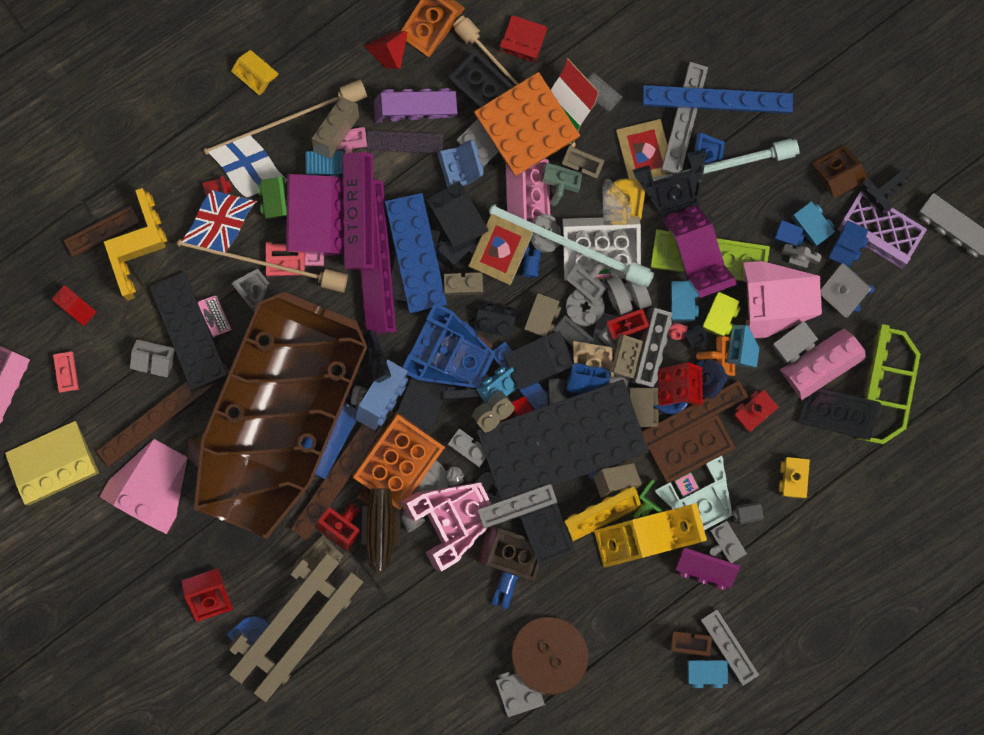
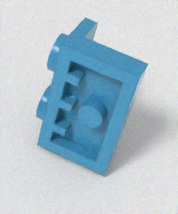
M500 367L494 372V376L488 377L481 382L482 385L477 388V391L484 403H487L490 396L497 391L502 390L508 396L517 388L510 374L514 371L513 367Z

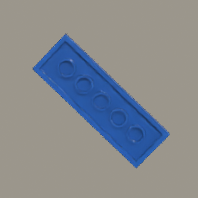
M420 193L385 201L409 312L415 313L432 309L434 303L447 306L423 194Z

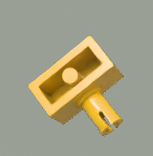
M786 457L784 461H781L780 473H783V480L779 481L778 491L781 492L782 497L807 498L810 459Z

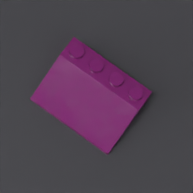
M287 175L286 251L331 257L344 255L343 178L316 175Z

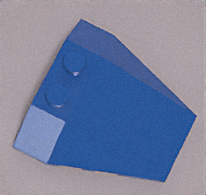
M434 303L426 323L402 368L408 371L407 375L417 380L478 388L495 353L453 311Z

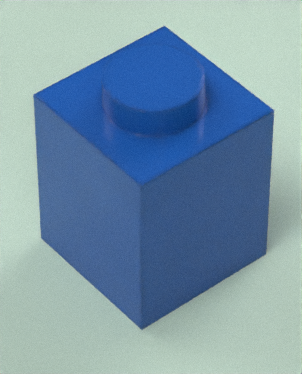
M781 221L773 241L783 245H793L795 249L797 245L802 244L805 236L802 234L804 228Z

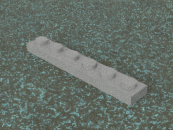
M690 62L682 88L703 89L708 67ZM677 108L661 171L674 175L681 173L697 109Z

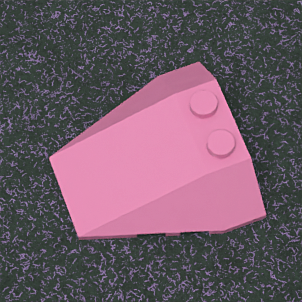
M153 439L108 481L100 498L145 524L167 534L177 517L188 457Z

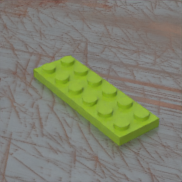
M656 229L651 268L684 273L673 236L669 231ZM717 239L724 264L734 276L735 281L744 282L742 262L763 261L768 263L770 246Z

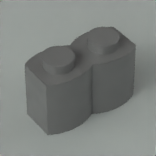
M754 502L735 506L732 511L733 522L743 525L763 521L764 516L761 503Z

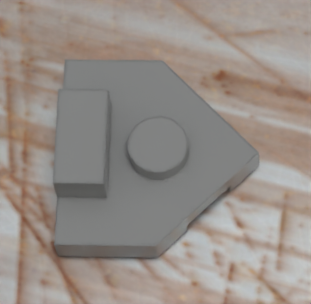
M790 244L784 245L781 254L790 256L788 264L807 269L809 262L816 265L819 264L822 257L817 252H814V255L811 254L810 249L801 246L793 249V245Z

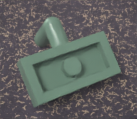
M546 163L542 182L556 186V192L550 204L552 206L558 204L563 196L564 189L578 193L583 173Z

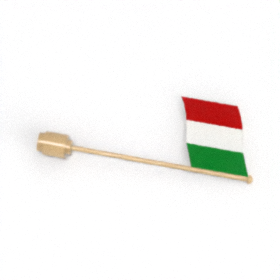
M464 15L456 20L452 26L466 44L469 42L473 44L475 42L509 80L517 86L516 80L478 40L480 30L469 18H465ZM567 58L564 69L552 87L551 92L576 130L579 131L581 124L593 108L599 91ZM573 141L569 145L575 147L576 143Z

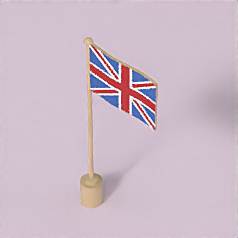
M212 190L203 201L195 221L185 237L177 241L179 247L182 245L317 278L322 288L344 293L348 274L325 269L324 272L317 275L227 253V250L238 236L248 212L257 202L254 200Z

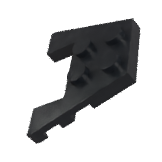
M705 149L688 153L690 171L653 181L649 165L633 169L632 171L660 214L666 215L699 204L702 186L701 178L704 173V160L707 154Z
M369 329L362 333L367 349L356 376L373 368V381L380 383L390 378L391 373L376 332ZM351 388L346 397V400L352 398Z

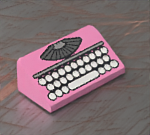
M216 295L197 302L214 338L232 330Z

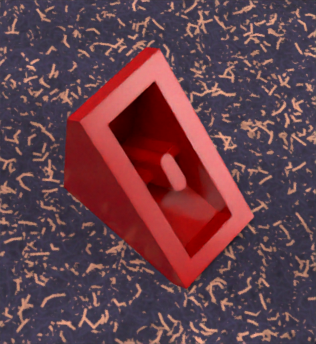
M643 309L607 321L613 340L619 339L620 335L629 336L649 327Z

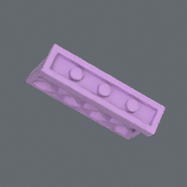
M860 191L837 230L841 232L847 220L853 222L849 219L851 214L859 212L861 222L855 224L863 225L867 229L866 224L875 222L878 231L874 233L868 231L866 237L869 240L865 247L900 269H903L909 262L911 255L927 229L893 208L886 214L887 217L878 218L876 208L871 202L870 207L861 208V197L863 196L866 199L867 197ZM872 210L874 219L865 221L863 211ZM899 218L902 220L903 227L894 228L892 219ZM888 220L890 229L881 231L879 221ZM915 228L920 231L918 237L910 238L908 229ZM904 230L907 239L898 241L895 231ZM891 232L894 242L887 243L884 241L882 234ZM908 242L910 250L908 254L900 251L899 244Z

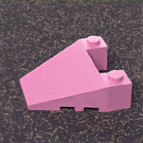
M480 482L416 492L400 501L408 519L416 521L426 514L428 515L442 543L428 550L426 554L433 568L439 571H443L458 562L462 554L474 544L473 542L477 537L483 534L487 528L484 529L478 510L492 505Z

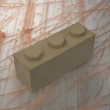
M340 97L312 137L314 152L331 159L359 118L357 103Z

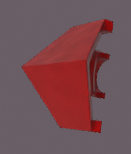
M392 32L364 45V47L386 69H400L408 32Z

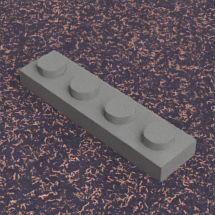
M549 484L481 508L478 512L485 529L558 502L552 485Z
M716 609L702 618L701 622L710 636H712V639L740 683L745 685L759 676L719 611Z

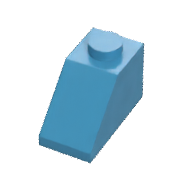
M732 325L727 363L742 367H757L759 346L749 326Z

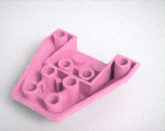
M763 261L742 262L744 282H747L749 319L746 320V326H749L754 338L769 337L822 314L820 276Z

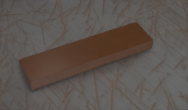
M131 205L63 241L72 258L141 222Z

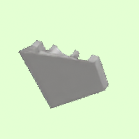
M259 269L248 273L232 283L255 312L258 303L263 301L267 285L269 284Z

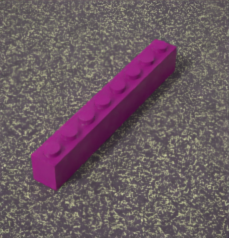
M373 179L375 269H362L360 272L362 276L361 289L364 299L366 331L369 329L376 332V335L396 332L384 187L383 181Z

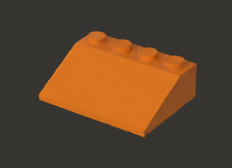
M396 412L354 470L352 476L370 490L371 488L391 489L393 506L401 510L402 505L400 501L412 495L445 447L414 423Z

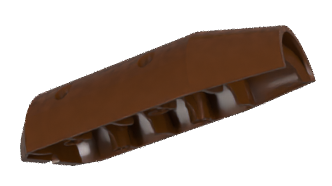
M286 292L258 303L201 439L194 502L195 510L226 521L267 539L311 485L361 364L367 345L357 321ZM260 337H269L270 343L267 346H261L259 344ZM337 365L342 368L341 375L334 376L331 373L333 366ZM232 408H238L240 411V415L235 419L229 416V411ZM309 437L313 443L310 448L302 447L301 441L303 438Z

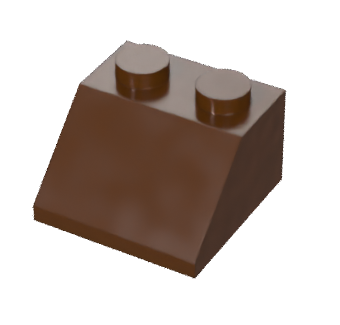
M845 145L811 163L825 189L833 198L842 195L867 179L862 163Z

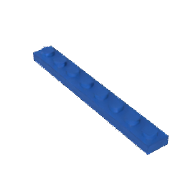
M644 85L642 87V106L791 114L793 112V93Z

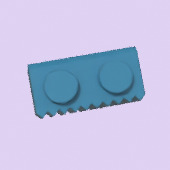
M307 151L306 175L341 178L343 176L342 161L344 151H335L331 159L316 152Z

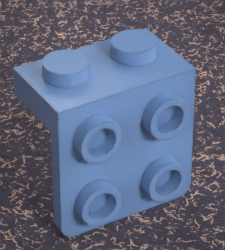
M468 140L457 148L437 153L447 188L459 181L462 186H467L483 176V165L479 160L478 148L474 140Z

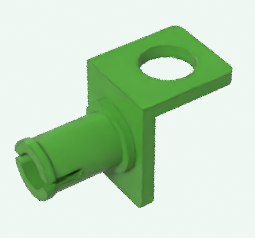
M652 478L639 496L643 504L633 515L636 519L641 513H643L641 517H645L652 510H656L659 513L662 511L661 507L645 496L646 492L655 482L654 478Z

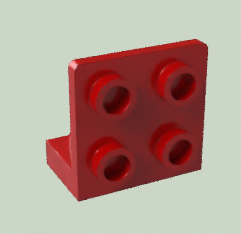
M511 16L505 37L500 44V51L536 63L547 27Z
M687 362L658 369V406L662 407L681 402H688L696 406L703 404L702 367Z

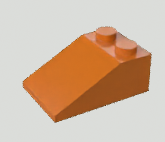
M420 0L401 31L408 32L406 38L408 43L430 57L452 29V25L458 20L465 8L455 0Z

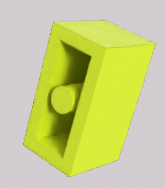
M718 292L702 326L704 330L719 337L725 334L729 335L733 325L730 324L732 317L736 318L741 308L738 306L739 301Z

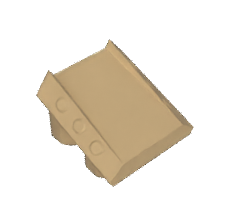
M573 341L574 364L602 367L611 371L613 364L612 347ZM610 372V377H614V373Z

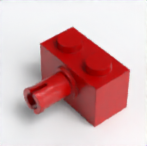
M757 390L749 397L751 399L750 402L746 405L741 403L734 409L737 413L733 417L747 433L752 431L779 408L765 390L761 392Z
M350 504L342 516L329 507L317 521L316 526L319 531L346 551L357 539L360 529L351 523L360 512L357 506L354 509V504Z

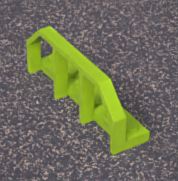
M884 324L877 328L878 335L872 364H870L871 370L865 399L878 401L881 403V406L904 410L901 427L882 440L876 438L866 440L856 437L858 440L877 444H884L906 430L921 355L905 331L890 329V326ZM891 334L902 336L914 354L912 372L882 366L883 361L887 359L888 350H885L886 343L890 342ZM884 371L911 377L905 405L876 400L880 395L881 388L878 387L879 380L883 379Z

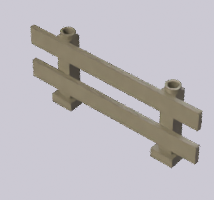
M328 553L314 570L308 566L309 562L303 556L291 568L290 574L297 579L300 576L305 581L253 645L247 641V635L242 631L229 645V650L236 655L239 651L244 655L229 673L242 684L256 665L268 674L254 691V694L265 702L268 701L281 683L284 685L291 676L289 673L341 609H346L351 603L350 598L364 582L352 572L338 589L326 579L339 564ZM319 590L329 600L279 662L275 663L265 654L316 591Z

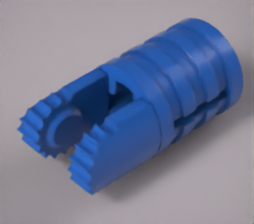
M530 242L523 256L521 276L538 278L541 252L534 247V254L531 256Z
M502 571L492 605H498L504 592L502 608L507 610L518 576Z

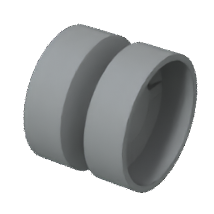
M618 275L606 280L608 296L620 317L633 312L632 301H634L639 310L652 305L646 286L641 287L628 280L624 284Z

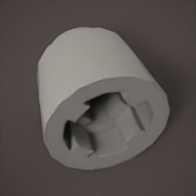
M405 511L401 513V521L408 533L425 522L423 517L414 521L408 519Z

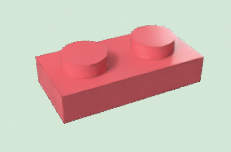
M74 352L54 354L59 393L79 390Z

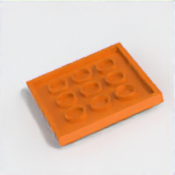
M539 72L474 111L476 118L515 177L580 137V134Z

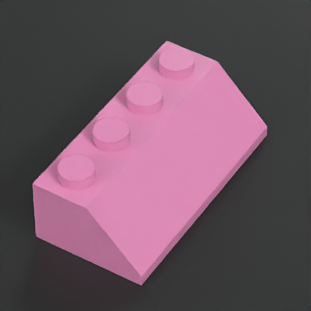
M548 159L542 160L516 177L506 164L507 212L529 222H532L539 215H550L549 184L542 182L544 166L546 163H549Z
M843 328L803 354L794 363H789L780 369V371L801 400H803L866 359L865 350L854 335Z
M1 346L0 424L30 359Z

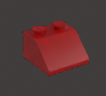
M219 569L182 580L184 596L196 622L233 610Z

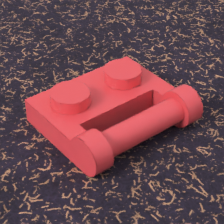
M266 242V262L305 272V253H298V256H272V251H286V244ZM266 266V276H305Z

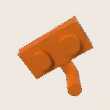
M717 337V351L698 352L696 354L698 360L717 359V362L722 364L728 376H735V365L727 363L731 337Z

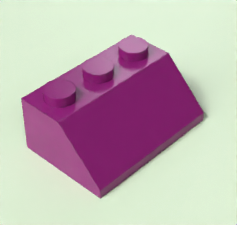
M681 548L674 570L678 571L679 576L689 579V575L697 577V582L707 585L709 581L715 583V588L725 591L726 587H732L740 566L687 548Z

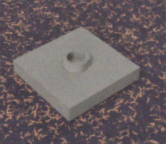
M842 263L822 287L821 295L844 317L848 318L872 288L846 264Z

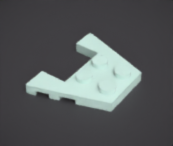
M722 456L706 464L715 482L679 500L671 482L655 490L656 494L672 509L697 503L704 530L732 516Z

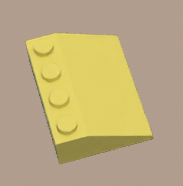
M76 421L5 453L16 486L25 505H31L99 474Z

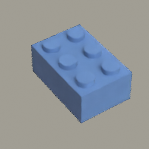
M389 360L386 362L391 377L380 383L373 382L359 404L355 419L375 431L378 426L382 427L385 423L388 412L393 410L398 395L401 396L408 381L406 378L408 371Z

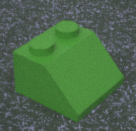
M276 177L261 180V185H258L259 196H263L264 203L260 204L262 215H265L266 219L287 216L285 178Z

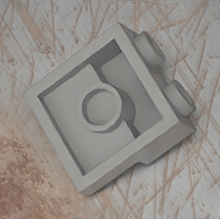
M509 672L498 675L499 679L496 680L508 717L545 705L542 695L526 687L519 680L516 673L510 675Z

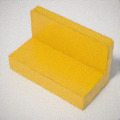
M251 50L239 57L231 70L232 73L258 95L264 93L269 82L278 76V73Z

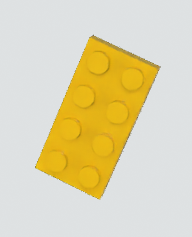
M634 486L625 488L619 494L607 497L601 503L591 505L585 511L568 517L564 522L572 540L575 541L639 509L641 503Z

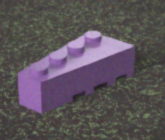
M448 88L439 89L438 92H431V89H421L420 92L404 89L401 92H394V90L388 89L383 90V93H380L374 100L375 123H381L382 119L390 118L391 122L405 119V117H408L410 120L423 119L424 116H427V119L453 118L457 114L456 91H450Z

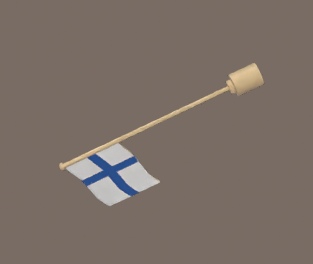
M360 79L340 87L341 91L338 92V97L211 148H204V153L206 155L210 154L222 166L235 188L243 196L248 198L259 193L258 185H261V180L284 176L276 169L265 150L251 135L336 102L340 97L352 102L364 99L368 96Z

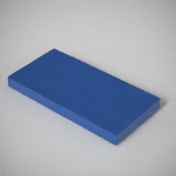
M345 402L315 473L324 479L329 474L357 421L355 419L358 409ZM305 437L301 445L304 448H310L313 442L309 437Z

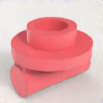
M672 322L670 329H668L669 337L675 340L685 338L684 333L687 332L688 326Z

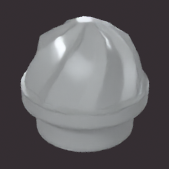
M450 467L446 471L445 480L448 481L449 486L458 485L464 482V473L458 467Z

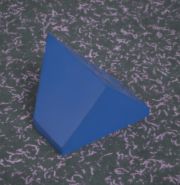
M697 133L693 152L705 149L707 155L704 165L712 164L722 160L725 142L703 133Z

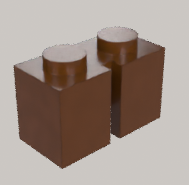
M672 631L669 650L710 656L712 636L693 634L691 638L690 633Z

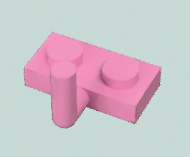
M365 127L351 129L336 151L345 150V153H353L352 149L367 147Z

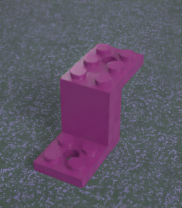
M689 206L682 212H673L668 214L667 217L662 218L665 227L674 238L685 277L700 298L736 285L734 276L724 264L713 225L699 206Z

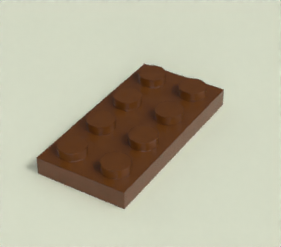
M717 414L649 451L668 484L735 449V446Z

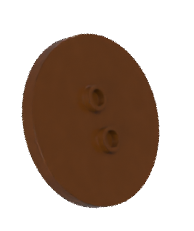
M543 617L529 622L516 635L511 649V662L517 677L526 687L540 694L556 695L570 690L582 679L588 665V650L585 640L573 625L559 618Z

